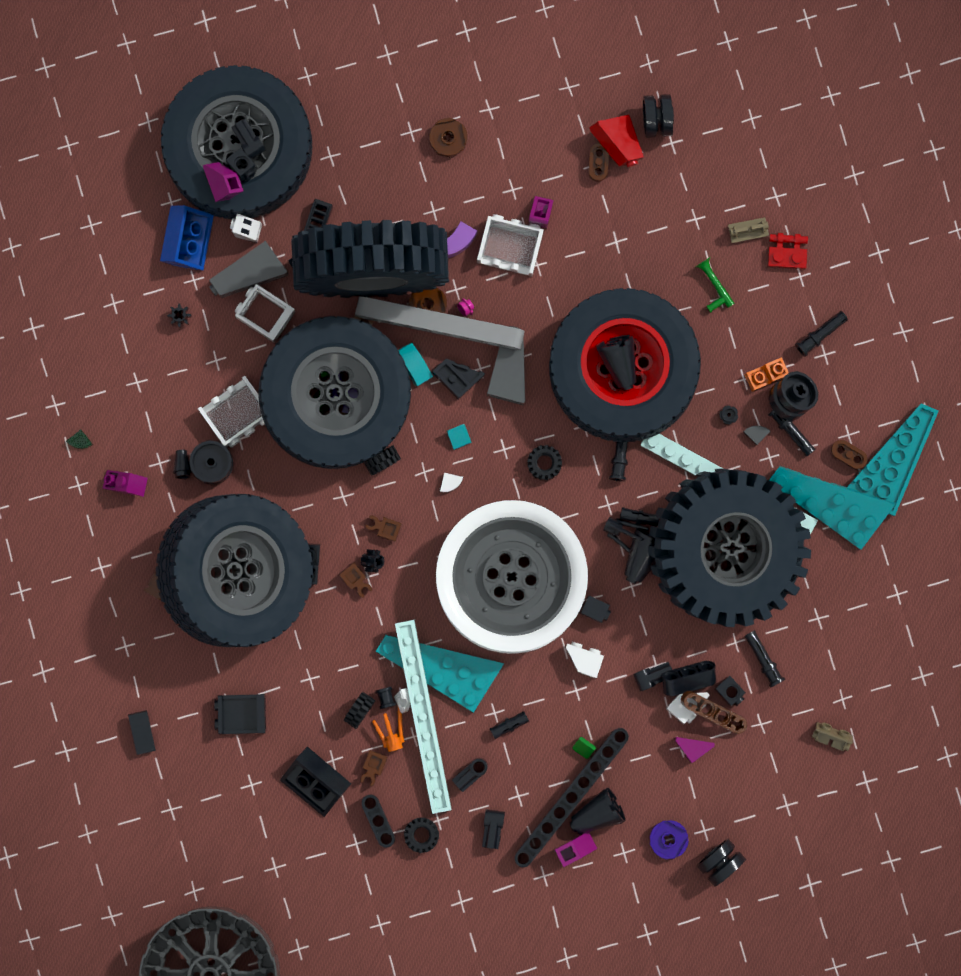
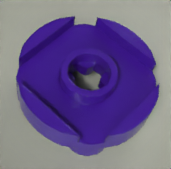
M672 820L662 821L652 829L650 833V846L659 857L673 859L681 856L687 849L689 842L688 834L680 823ZM672 834L674 843L666 845L664 836Z

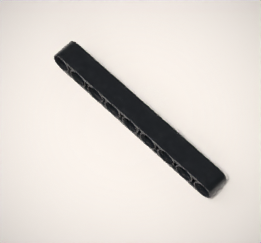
M618 728L612 731L519 848L514 857L515 863L518 866L527 867L531 864L629 739L628 732L625 729ZM618 731L623 732L625 735V739L621 743L617 742L614 738L615 733ZM606 746L611 747L613 750V754L609 758L604 757L602 754V750ZM595 761L601 765V769L597 773L592 772L590 769L591 763ZM581 777H586L589 780V785L586 788H581L578 784V780ZM569 792H574L577 795V800L574 803H569L566 800V795ZM557 807H562L565 811V815L562 818L554 816V810ZM546 822L551 823L553 826L552 832L548 834L542 831V825ZM532 838L540 839L541 845L539 848H531L530 840ZM520 853L528 855L529 860L527 863L521 864L518 862V855Z

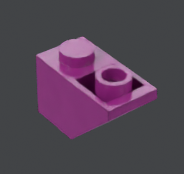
M219 162L203 165L215 202L229 200L243 192L236 172Z
M107 470L102 489L144 497L148 478L132 473Z
M587 832L554 850L562 866L565 867L593 852L597 847L590 833Z

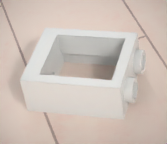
M256 284L254 288L251 286L245 295L247 298L244 303L240 302L236 307L235 317L275 343L294 315L295 309ZM258 294H261L284 310L269 333L244 317Z

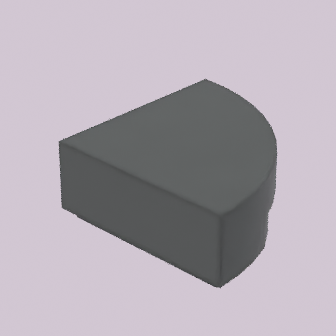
M752 426L743 431L756 445L770 432L769 429L762 426Z

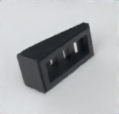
M314 199L304 231H308L309 228L313 227L323 228V225H327L333 205ZM317 206H318V207H321V208H324V209H327V210H326V213L323 212V211L317 210ZM314 214L323 216L324 219L322 220L314 217ZM312 221L322 224L321 227L312 225Z

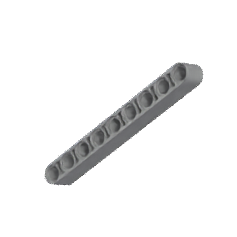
M359 297L355 312L356 317L514 350H521L525 333L524 330L367 297Z

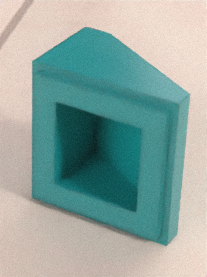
M465 424L447 430L454 450L472 443Z

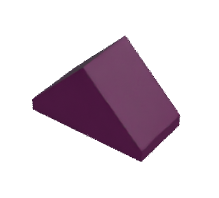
M535 196L529 224H536L541 226V228L547 229L554 200Z
M675 737L676 744L690 763L696 761L715 745V743Z

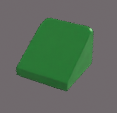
M579 737L572 749L585 759H588L596 748L583 737Z

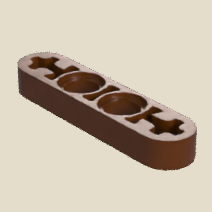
M686 691L681 696V704L688 710L734 733L740 734L746 730L747 722L740 715L692 691ZM692 698L698 702L697 706L688 702L687 699ZM710 704L709 712L703 713V705ZM724 711L726 718L723 721H718V714ZM731 719L741 723L738 727L730 723Z

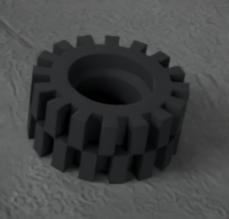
M393 445L365 461L364 464L372 476L393 465L401 457Z
M540 445L529 454L527 466L533 477L538 478V480L547 481L553 479L560 472L562 458L554 447ZM544 455L550 457L552 460L551 468L548 470L540 469L537 465L539 457Z
M362 692L343 721L357 729L373 706L375 699Z
M427 818L412 820L405 828V843L415 852L424 853L432 850L439 839V831L436 824ZM421 827L429 832V839L424 843H419L414 838L415 830Z

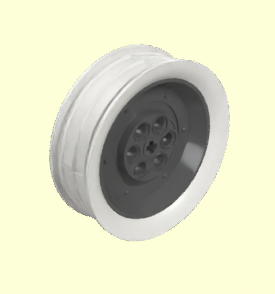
M517 500L499 501L484 505L461 519L443 543L436 569V584L440 603L455 629L479 647L507 654L524 653L539 649L563 634L582 607L588 583V568L583 548L568 524L555 513L542 506ZM507 554L510 557V562L505 565L499 561L501 555ZM520 558H527L530 562L529 566L526 568L520 567L518 563ZM490 569H495L498 572L496 579L488 578L487 572ZM508 573H515V578L517 580L515 582L513 580L509 582L507 581L508 577L506 575ZM529 575L536 578V584L533 586H529L525 582V578ZM497 587H502L505 590L503 597L499 598L494 595V590ZM516 590L524 593V598L521 601L513 598V593Z

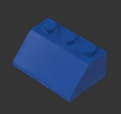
M185 205L170 206L160 261L173 266L203 271L214 216Z

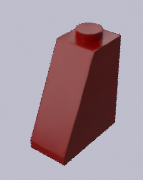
M630 115L601 120L589 127L591 133L619 167L627 165L628 168L638 164L637 161L644 157Z

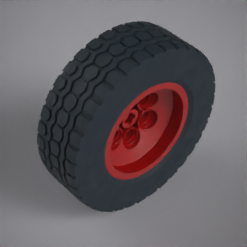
M618 288L592 295L568 313L558 327L550 351L549 374L552 390L558 404L568 418L578 425L579 428L604 440L635 442L648 439V437H653L666 430L685 412L697 388L701 358L695 333L689 322L675 306L673 307L665 299H661L660 296L653 293L650 294L647 291ZM621 335L633 336L634 347L636 348V377L642 380L641 385H633L634 387L629 390L615 389L612 383L614 380L610 373L604 375L600 371V368L605 366L596 350V345L604 341L607 344L610 338ZM644 359L648 362V366L641 368L638 365V361Z

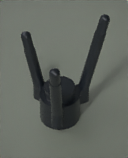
M610 517L604 526V531L608 533L607 537L613 539L628 553L630 548L615 535L619 536L620 533H624L639 541H643V538L623 529V525L649 531L648 527Z

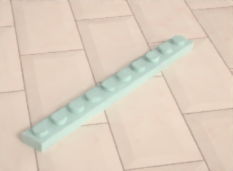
M661 434L644 439L640 445L695 476L703 471L715 472V469L721 468ZM804 513L806 519L801 521V526L809 529L811 534L818 520Z
M415 620L395 623L432 814L450 811L452 808Z

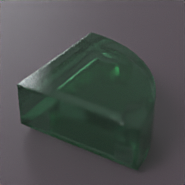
M79 430L66 441L69 445L78 449L89 448L93 445L82 430Z

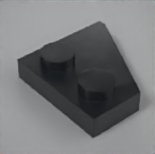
M447 358L432 371V374L458 400L485 375L482 371H475L466 365L457 364L455 361Z

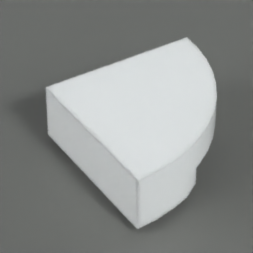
M444 473L440 492H449L456 489L461 484L463 477Z
M404 688L394 696L401 713L408 712L410 708L409 693L407 688Z

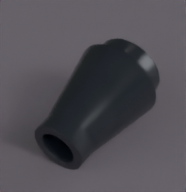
M187 450L175 451L176 456L173 469L175 478H190L192 471Z

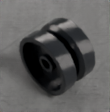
M670 94L659 96L658 107L653 95L643 96V122L646 138L656 137L658 125L663 137L673 136L674 111Z
M798 371L785 375L769 391L771 408L778 416L786 420H797L813 408L818 401L816 384L805 373Z
M211 440L197 445L192 451L189 461L191 471L197 479L210 485L220 484L227 480L234 466L233 457L226 446ZM210 459L215 461L212 466L208 465Z
M729 839L715 846L697 864L698 869L703 874L710 872L713 868L715 869L708 877V880L714 887L727 879L746 861L741 852H735L728 857L735 847Z

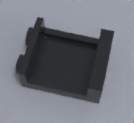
M265 694L218 695V699L214 700V709L218 711V719H215V730H218V734L266 733Z

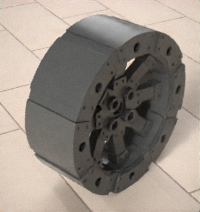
M217 906L192 909L188 913H182L164 924L148 943L146 953L143 954L139 969V976H151L150 972L152 970L157 971V976H194L195 972H199L200 976H205L207 971H212L215 976H221L224 972L228 976H267L269 972H272L274 976H280L278 955L275 954L274 945L263 928L245 914L241 915L236 910ZM212 912L217 914L216 920L210 918ZM204 927L206 942L203 955L195 951L187 942L185 934L192 931L191 929ZM220 928L231 929L240 938L228 952L220 956L219 948H217ZM170 929H174L176 931V934L174 936L169 935L168 932ZM253 930L258 934L256 938L251 937ZM172 947L184 956L187 964L190 966L189 968L170 969L169 967H164L165 957ZM249 949H252L258 957L259 969L239 971V969L231 968L236 962L235 960ZM210 958L215 960V964L212 966L208 964V959Z

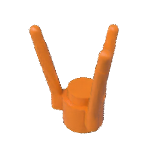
M398 707L399 737L397 733H392L386 713L383 714L389 734L386 738L375 720L372 721L383 742L384 748L387 747L388 752L403 748L402 743L405 742L402 713Z

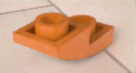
M781 357L744 375L753 392L782 379L789 372Z

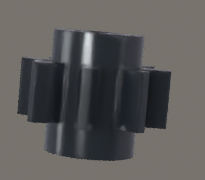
M178 303V308L170 307L172 314L167 316L168 318H173L171 325L177 323L179 328L184 323L189 325L187 319L191 318L192 315L186 313L189 309L188 307L183 309L180 303ZM176 313H183L184 318L177 319Z
M367 549V553H364L361 557V565L365 567V572L378 573V569H381L384 565V557L380 555V550Z

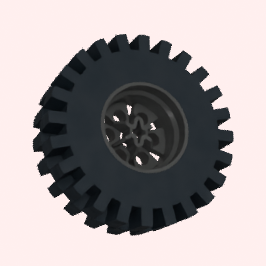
M371 220L362 221V224L342 222V226L328 224L323 225V228H309L308 231H300L298 235H293L291 239L293 286L300 293H309V295L313 296L323 294V297L340 295V298H350L352 296L369 298L370 295L388 297V294L399 296L407 295V292L420 293L423 292V289L433 290L436 289V286L442 287L445 283L449 282L447 231L443 227L438 228V225H427L424 222L411 224V221L404 220L397 223H392V220H382L380 223H372Z
M719 468L715 469V472L703 471L696 474L697 478L695 480L686 479L679 484L682 488L679 492L671 491L665 497L669 502L667 507L658 508L655 516L660 518L658 527L651 526L649 533L650 536L655 538V546H648L649 556L654 557L656 564L652 565L651 569L653 575L661 579V583L658 585L662 592L670 595V601L675 606L684 609L687 614L711 624H720L726 627H735V624L743 626L754 625L753 620L756 618L764 621L771 618L770 611L773 608L778 610L784 609L788 605L784 600L786 595L796 596L800 590L794 584L797 577L806 578L808 569L801 567L803 558L811 559V549L804 547V540L811 538L810 530L801 526V521L806 518L802 510L794 508L793 504L796 502L791 494L782 492L781 489L783 487L780 484L767 480L765 476L737 469ZM741 519L746 522L739 530H736ZM717 522H718V530H717L716 527L714 526ZM729 522L730 529L725 532L724 525ZM712 530L714 536L711 540H708L707 534ZM741 533H745L746 536L743 542L739 541ZM704 542L709 543L708 547H704ZM730 545L735 546V548L730 550L723 548ZM755 545V552L748 551L746 546ZM708 550H711L712 556L707 560L705 554ZM743 552L744 558L739 562L738 554ZM726 560L727 567L722 570L721 563ZM715 562V564H714V565H715V568H714V570H713V572H712L709 568H710V567L713 565V563ZM736 564L742 571L738 575H736L734 565Z

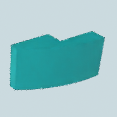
M409 343L399 349V353L404 359L408 373L415 386H419L433 377L413 343Z

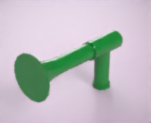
M709 257L694 268H700L705 272L720 298L706 306L711 313L722 304L729 308L735 303L712 271L709 263L711 257Z

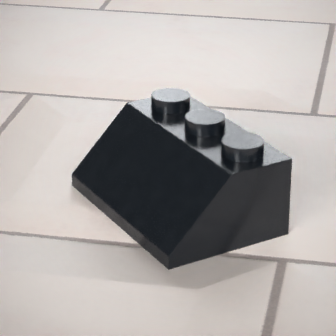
M309 747L302 751L280 779L282 783L323 817L327 815L352 784Z

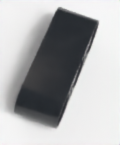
M702 661L664 672L662 675L663 693L667 696H676L686 691H694L714 685L716 683L715 663L712 661Z
M366 795L362 799L361 804L380 846L390 847L395 842V835L380 801L375 795ZM367 798L375 799L376 806L373 809L365 806ZM377 815L382 816L384 819L383 825L379 827L373 823V818ZM382 834H390L392 837L391 843H382Z

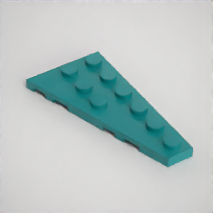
M921 403L847 488L869 496L878 497L887 502L896 503L889 515L895 516L939 411Z
M779 466L769 479V481L780 484L783 487L781 489L782 492L791 494L798 505L860 550H862L896 504L841 485L823 481L816 477L813 478Z
M385 635L376 652L403 668L398 638ZM419 643L427 684L474 713L504 663Z

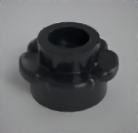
M729 405L725 406L720 411V419L725 424L735 423L738 419V410Z

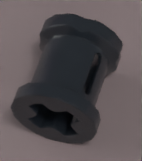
M392 686L375 690L380 700V709L396 705L391 693Z

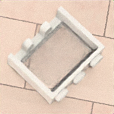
M493 214L492 217L488 216L477 263L533 276L544 229H540L541 226L536 224L524 225L522 221L511 219V221L503 220L504 217Z
M246 376L242 377L243 380L236 385L228 387L227 391L219 397L216 396L211 399V402L205 407L198 408L226 447L232 448L240 442L238 440L240 437L251 435L257 425H265L260 411L259 395Z

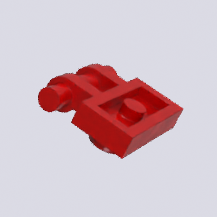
M784 233L770 234L769 242H777L776 247H769L768 267L806 269L807 249H800V244H808V236H801V234H794V236L784 235ZM783 242L794 243L793 248H783Z

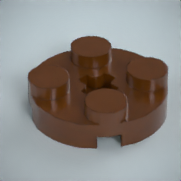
M453 118L441 119L435 123L430 131V144L438 155L445 157L455 156L465 149L467 143L466 128L462 123ZM446 133H449L450 135L454 136V138L451 139V142H447V140L443 139V137L446 136Z
M437 287L433 290L423 289V292L412 293L409 299V306L445 313L447 299L444 292ZM426 299L434 303L430 309L422 305Z

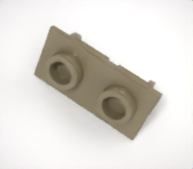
M765 217L728 225L732 243L769 236V226Z
M816 723V730L812 734V738H815V741L828 745L831 739L833 740L831 747L843 752L844 750H849L850 745L853 743V735L846 730L841 729L839 731L834 729L827 723Z

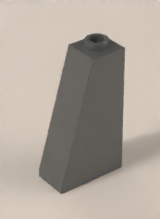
M264 241L209 280L212 284L209 288L215 296L219 294L221 298L248 290L251 286L254 288L256 284L260 286L286 277L288 272L268 243Z
M524 338L521 350L499 347L487 396L524 406Z

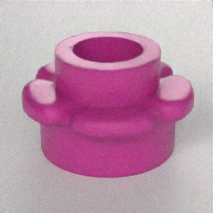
M462 298L461 302L457 304L458 310L465 317L469 314L472 315L473 303L469 299Z

